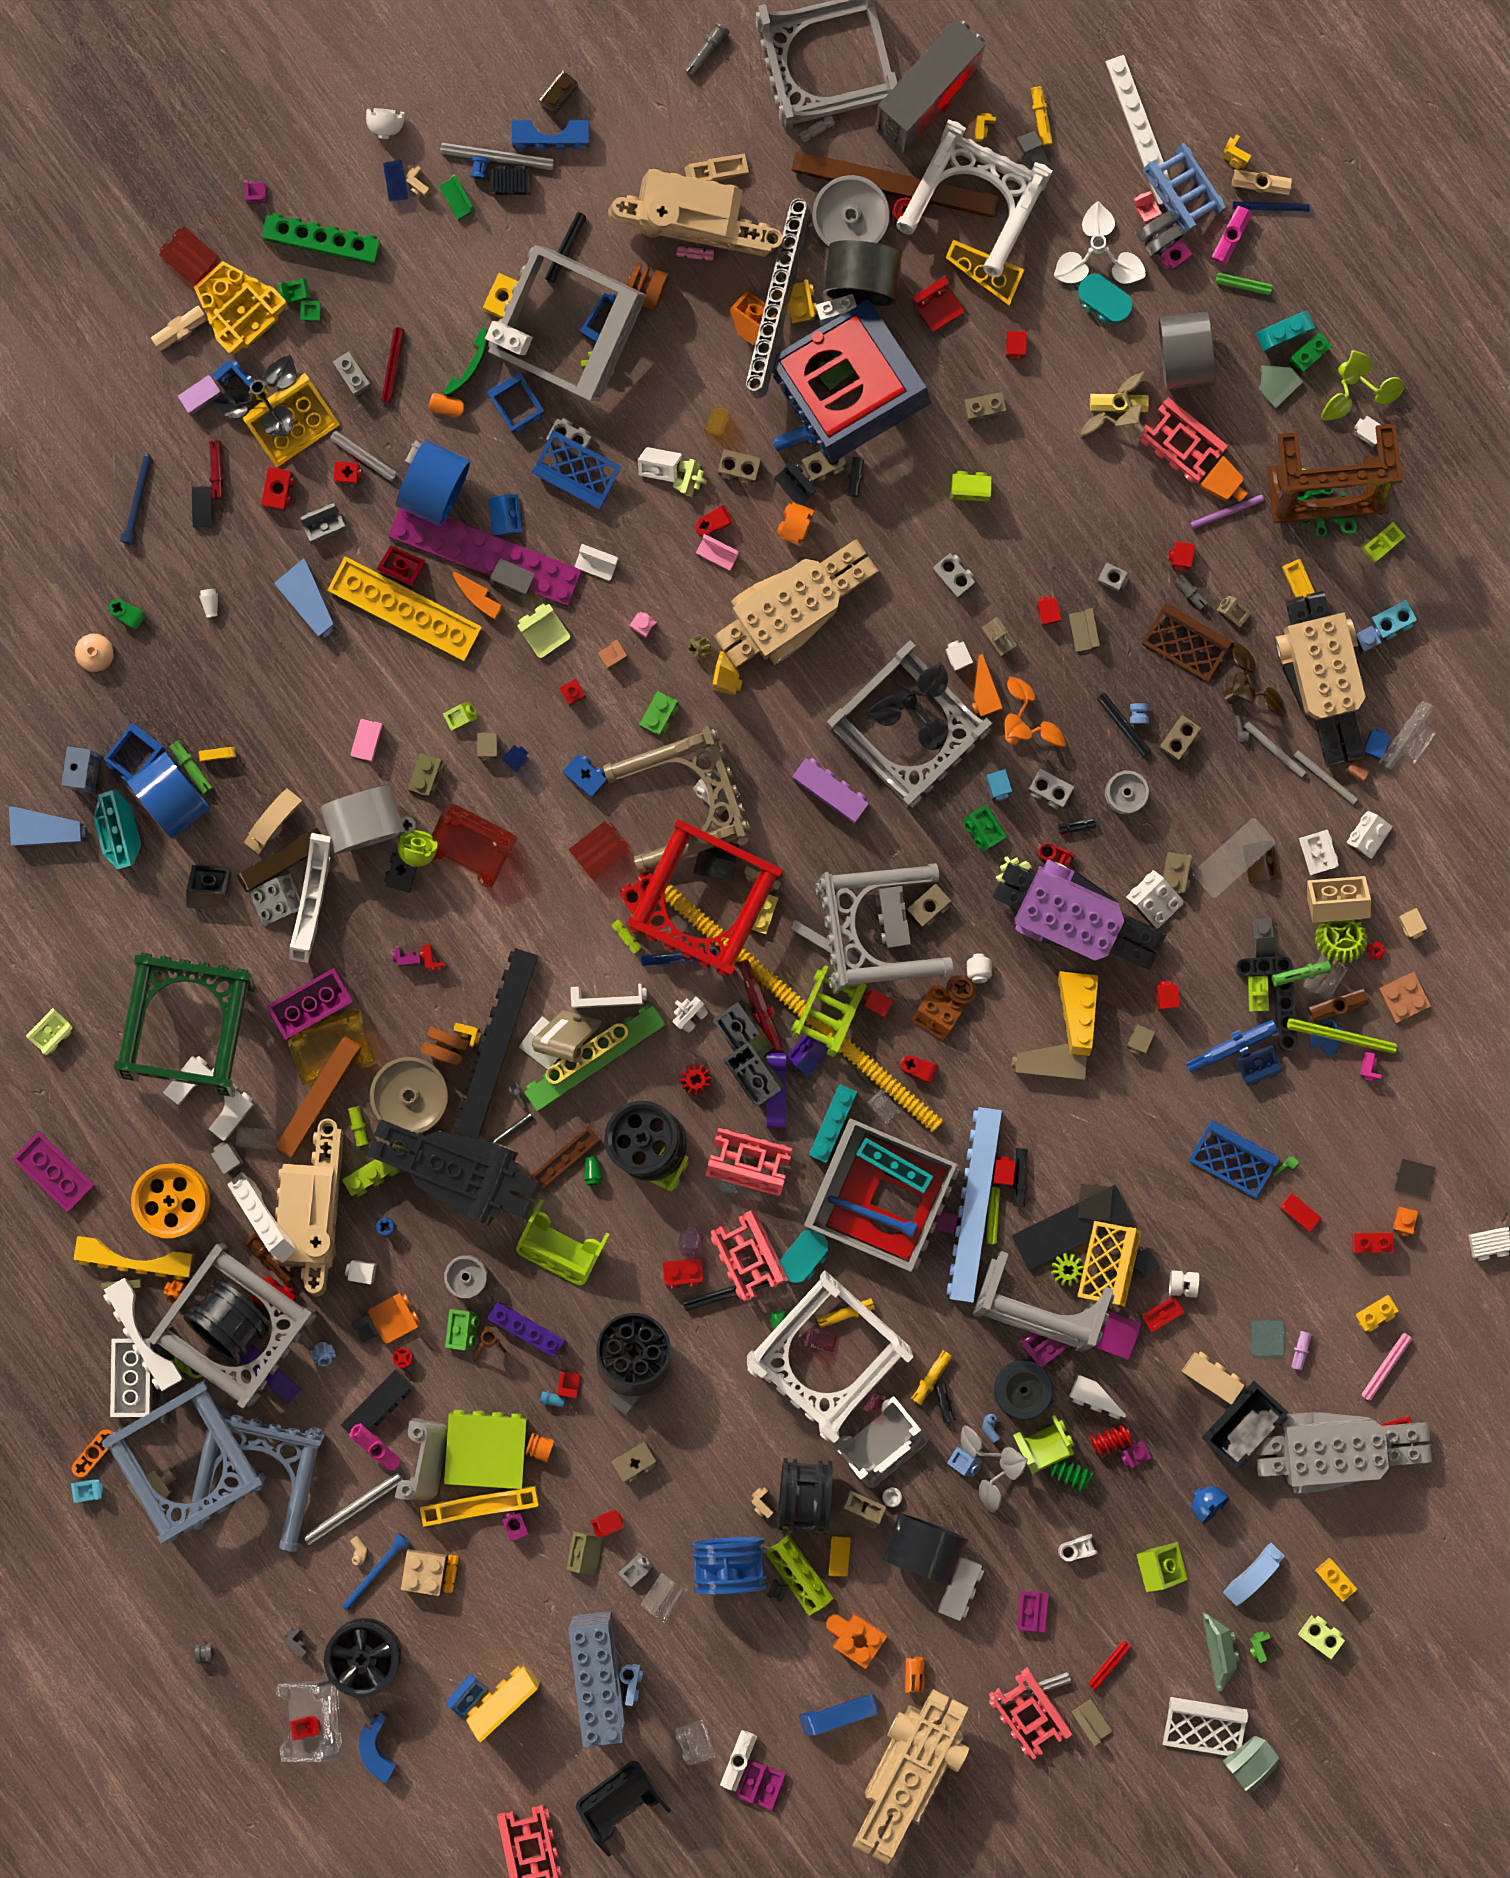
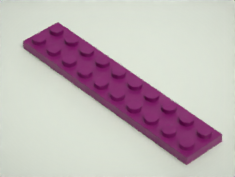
M400 508L388 535L392 539L488 576H492L499 559L505 560L534 573V578L528 589L529 592L566 606L569 605L582 571L571 565L449 518L439 527Z

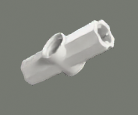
M741 1730L720 1783L724 1788L736 1791L757 1738L753 1733ZM736 1756H741V1757H743V1759H744L743 1764H741V1765H736V1764H734V1762H733L734 1757H736Z

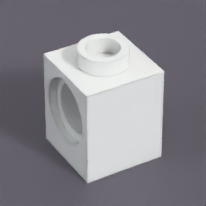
M1368 416L1364 420L1360 418L1354 427L1357 430L1354 435L1374 447L1377 443L1375 427L1380 424Z
M957 640L948 644L945 652L954 672L973 663L964 641L959 643Z

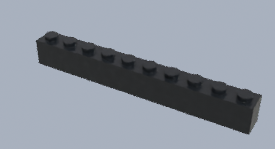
M515 948L514 952L510 951L507 961L510 962L508 970L505 969L501 980L504 981L502 988H498L495 999H498L497 1006H493L489 1017L492 1018L490 1025L487 1024L483 1035L486 1036L484 1043H480L477 1054H480L478 1062L475 1061L471 1072L474 1073L472 1080H468L465 1089L468 1091L466 1099L462 1098L459 1107L462 1113L460 1117H456L453 1127L456 1128V1133L479 1139L538 958L536 954Z

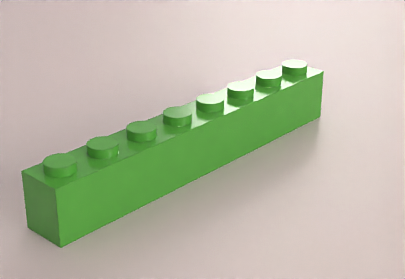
M646 1005L638 1010L639 1015L635 1018L629 1016L622 1021L623 1025L628 1029V1036L625 1040L560 1083H550L546 1079L545 1073L542 1075L543 1080L538 1083L533 1081L527 1085V1090L524 1093L536 1111L541 1110L664 1027L666 1024L653 1005L651 1007ZM616 1028L614 1035L617 1038L623 1037L625 1035L624 1028ZM607 1038L598 1040L600 1048L608 1047L609 1041ZM590 1048L586 1051L583 1050L582 1057L590 1059L593 1055ZM566 1061V1068L573 1070L576 1068V1063ZM558 1070L555 1072L551 1071L549 1074L550 1079L553 1081L558 1080L560 1072Z

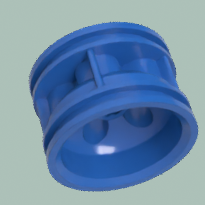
M728 1537L692 1542L691 1547L695 1548V1551L692 1552L695 1571L693 1582L697 1584V1587H694V1593L732 1594L767 1589L768 1583L764 1582V1579H767V1574L763 1573L762 1553L766 1552V1548L762 1547V1544L765 1543V1538Z

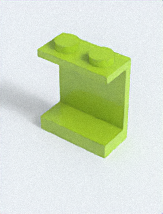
M1055 1415L1052 1416L1055 1424L1025 1439H1023L1020 1432L1013 1435L1022 1455L1028 1458L1027 1465L1032 1474L1074 1454L1071 1448L1074 1446L1070 1435L1065 1436L1066 1427L1062 1420L1058 1422Z

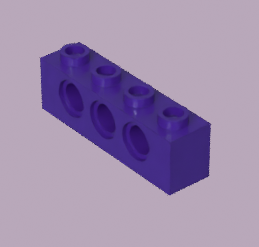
M499 1301L488 1317V1320L553 1357H556L565 1341L562 1337Z

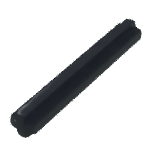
M581 212L576 213L557 253L568 256L586 220L585 214ZM553 261L545 276V280L554 283L562 265Z
M1102 693L1098 696V702L1142 757L1147 756L1151 749L1107 694Z

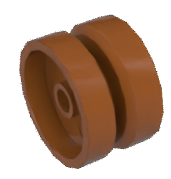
M430 1026L427 1037L437 1041L436 1045L430 1042H423L420 1052L428 1054L431 1058L443 1063L460 1066L463 1057L453 1052V1049L465 1051L469 1041Z

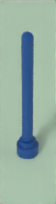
M832 1195L828 1197L829 1203L898 1228L905 1233V1236L910 1238L914 1236L918 1225L915 1222L904 1223Z
M401 1533L397 1534L391 1549L343 1604L344 1609H350L397 1552L408 1547L410 1541Z

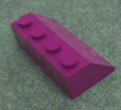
M333 968L266 1007L286 1040L353 1001L336 968Z

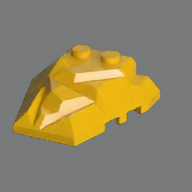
M223 261L194 286L217 341L230 355L238 352L241 348H248L278 321V315L287 305L284 298L273 287L261 283L254 277H249Z

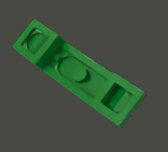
M482 327L473 342L474 347L478 348L462 377L460 380L452 377L443 392L444 395L451 396L458 392L471 380L478 370L487 345V339H485L487 335L486 328Z

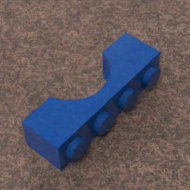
M512 120V146L518 150H526L528 147H535L537 150H545L547 147H554L556 150H565L566 147L584 150L585 147H589V120H569L566 128L556 135L540 133L533 126L531 120Z

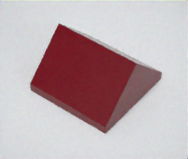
M390 545L376 570L382 575L414 588L426 561Z

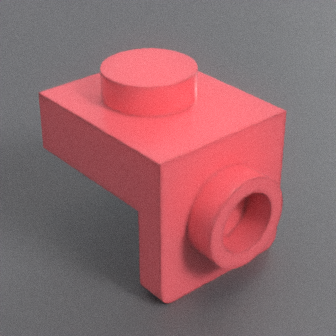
M1151 191L1142 193L1134 198L1136 211L1145 225L1162 215Z

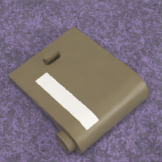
M562 1010L546 1027L534 1036L532 1040L533 1050L577 1063L582 1057V1043L603 1023L601 1020Z

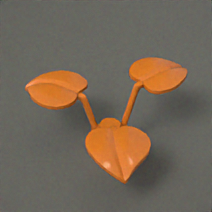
M1009 677L1007 682L1008 689L1015 698L1023 700V706L1018 716L1015 714H1008L1006 716V741L1016 746L1021 740H1029L1035 732H1041V737L1048 743L1066 748V741L1062 732L1053 723L1044 721L1041 723V727L1030 730L1025 722H1022L1020 718L1028 701L1033 702L1035 700V694L1030 685L1016 677Z

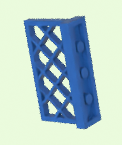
M553 430L531 473L600 509L621 466ZM554 437L562 441L563 448L554 450L552 444ZM577 448L580 457L571 459L568 449ZM565 450L568 460L559 463L556 452ZM552 454L555 464L549 466L542 462L546 455ZM594 457L597 466L588 468L585 458ZM582 459L585 469L576 472L573 461ZM569 463L572 473L566 475L562 473L560 465ZM609 465L615 469L613 475L605 477L602 467ZM599 468L602 478L593 481L590 471ZM586 472L589 482L583 484L579 482L577 474ZM604 482L606 489L603 494L596 491L594 483Z
M1211 1119L1189 1161L1257 1198L1270 1173L1278 1163L1279 1156ZM1209 1133L1215 1135L1218 1144L1207 1146L1205 1140ZM1222 1145H1233L1235 1153L1224 1156ZM1219 1146L1222 1156L1211 1159L1208 1149ZM1206 1150L1209 1160L1200 1162L1195 1159L1199 1151ZM1249 1154L1252 1162L1241 1165L1238 1155ZM1236 1156L1239 1166L1228 1169L1225 1158ZM1223 1159L1225 1170H1214L1212 1162ZM1265 1163L1269 1168L1266 1173L1258 1175L1255 1164ZM1253 1165L1256 1175L1244 1178L1242 1168ZM1240 1169L1242 1179L1232 1180L1229 1171ZM1257 1178L1258 1187L1254 1192L1247 1188L1246 1181Z

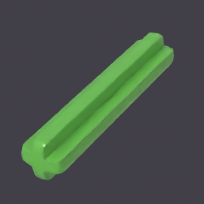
M1218 273L1216 276L1217 284L1270 295L1272 291V285L1223 273Z

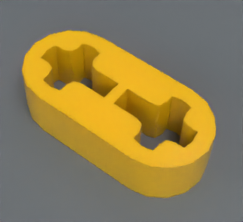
M235 747L199 751L200 762L236 757Z

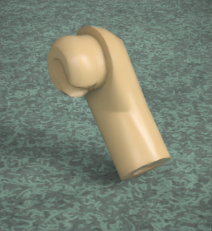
M356 1536L350 1540V1543L355 1548L352 1563L359 1566L366 1559L367 1548L359 1537Z

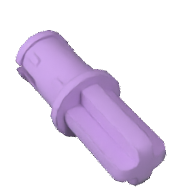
M1300 1331L1297 1347H1294L1296 1351L1291 1365L1293 1369H1303L1306 1354L1309 1353L1308 1347L1312 1334Z

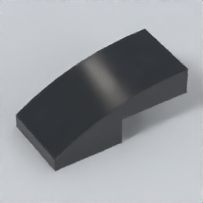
M192 486L193 528L213 526L211 486Z

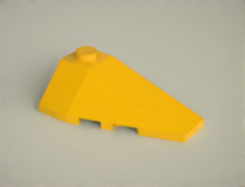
M720 651L713 679V691L736 695L737 691H741L742 680L739 679V673L727 655Z

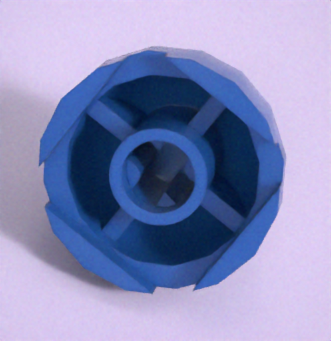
M1208 1486L1205 1489L1200 1487L1193 1494L1195 1497L1192 1501L1193 1514L1202 1524H1205L1216 1515L1215 1513L1226 1505L1230 1497L1219 1487Z

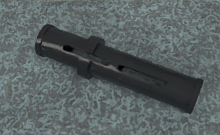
M1015 1148L1014 1185H1012V1189H1014L1013 1206L1025 1207V1192L1028 1188L1026 1185L1028 1149Z

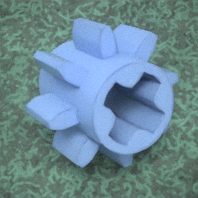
M326 1342L317 1343L314 1346L315 1350L310 1351L314 1364L318 1363L319 1366L331 1364L332 1358L336 1357L332 1344L328 1345Z

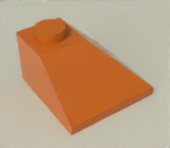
M746 290L731 307L730 312L737 334L745 341L754 345L757 340L766 303Z

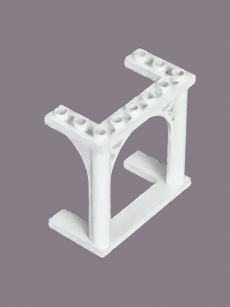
M824 1270L820 1275L818 1283L755 1351L751 1350L747 1355V1370L755 1377L758 1375L769 1383H775L778 1392L783 1396L787 1394L792 1399L790 1402L799 1409L801 1407L806 1411L805 1415L812 1422L816 1420L819 1423L820 1435L827 1442L831 1440L835 1443L840 1438L838 1429L850 1412L901 1357L909 1362L913 1358L911 1347ZM831 1294L835 1298L839 1295L891 1343L849 1387L834 1393H820L805 1387L794 1376L789 1364V1346L795 1333ZM781 1347L785 1350L783 1354L774 1353L776 1350L779 1351ZM774 1358H782L785 1361V1364L778 1368L773 1367L770 1363ZM785 1370L788 1372V1376L784 1377V1374H778L777 1372ZM800 1385L801 1388L797 1390L795 1389V1386ZM811 1395L816 1397L815 1406L813 1405V1400H809ZM838 1397L840 1400L836 1401L837 1405L834 1407L833 1398ZM822 1398L829 1400L830 1407L827 1411H822L819 1407V1402Z

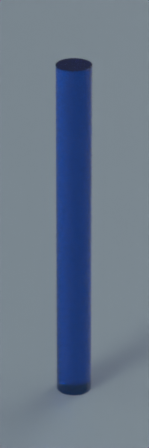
M1232 202V209H1236L1237 206L1248 210L1309 212L1310 204Z

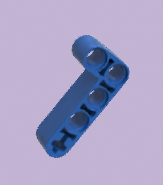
M869 1694L820 1711H809L800 1714L799 1719L804 1735H816L877 1715L880 1712L875 1694Z

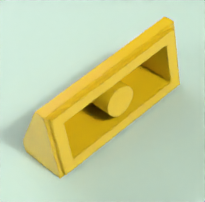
M831 1537L829 1576H848L851 1537Z

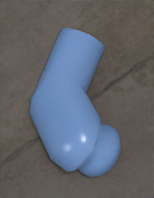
M987 1414L983 1420L982 1430L989 1440L994 1443L1000 1438L994 1430L997 1417L995 1414Z

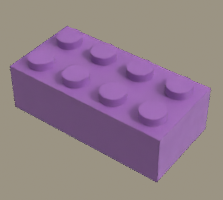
M805 758L792 776V780L855 824L867 808L869 803L866 801L868 798L860 792L855 794L851 791L852 786L842 780L841 783L835 779L836 775L830 770H822L820 768L821 764L815 759L811 758L809 760Z

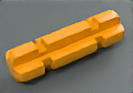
M451 1554L448 1556L447 1563L449 1564L446 1567L443 1592H453V1583L455 1582L457 1571L456 1564H458L459 1560L457 1555Z

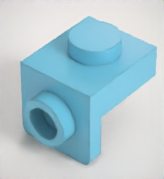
M99 1480L71 1483L74 1503L102 1499L103 1486Z

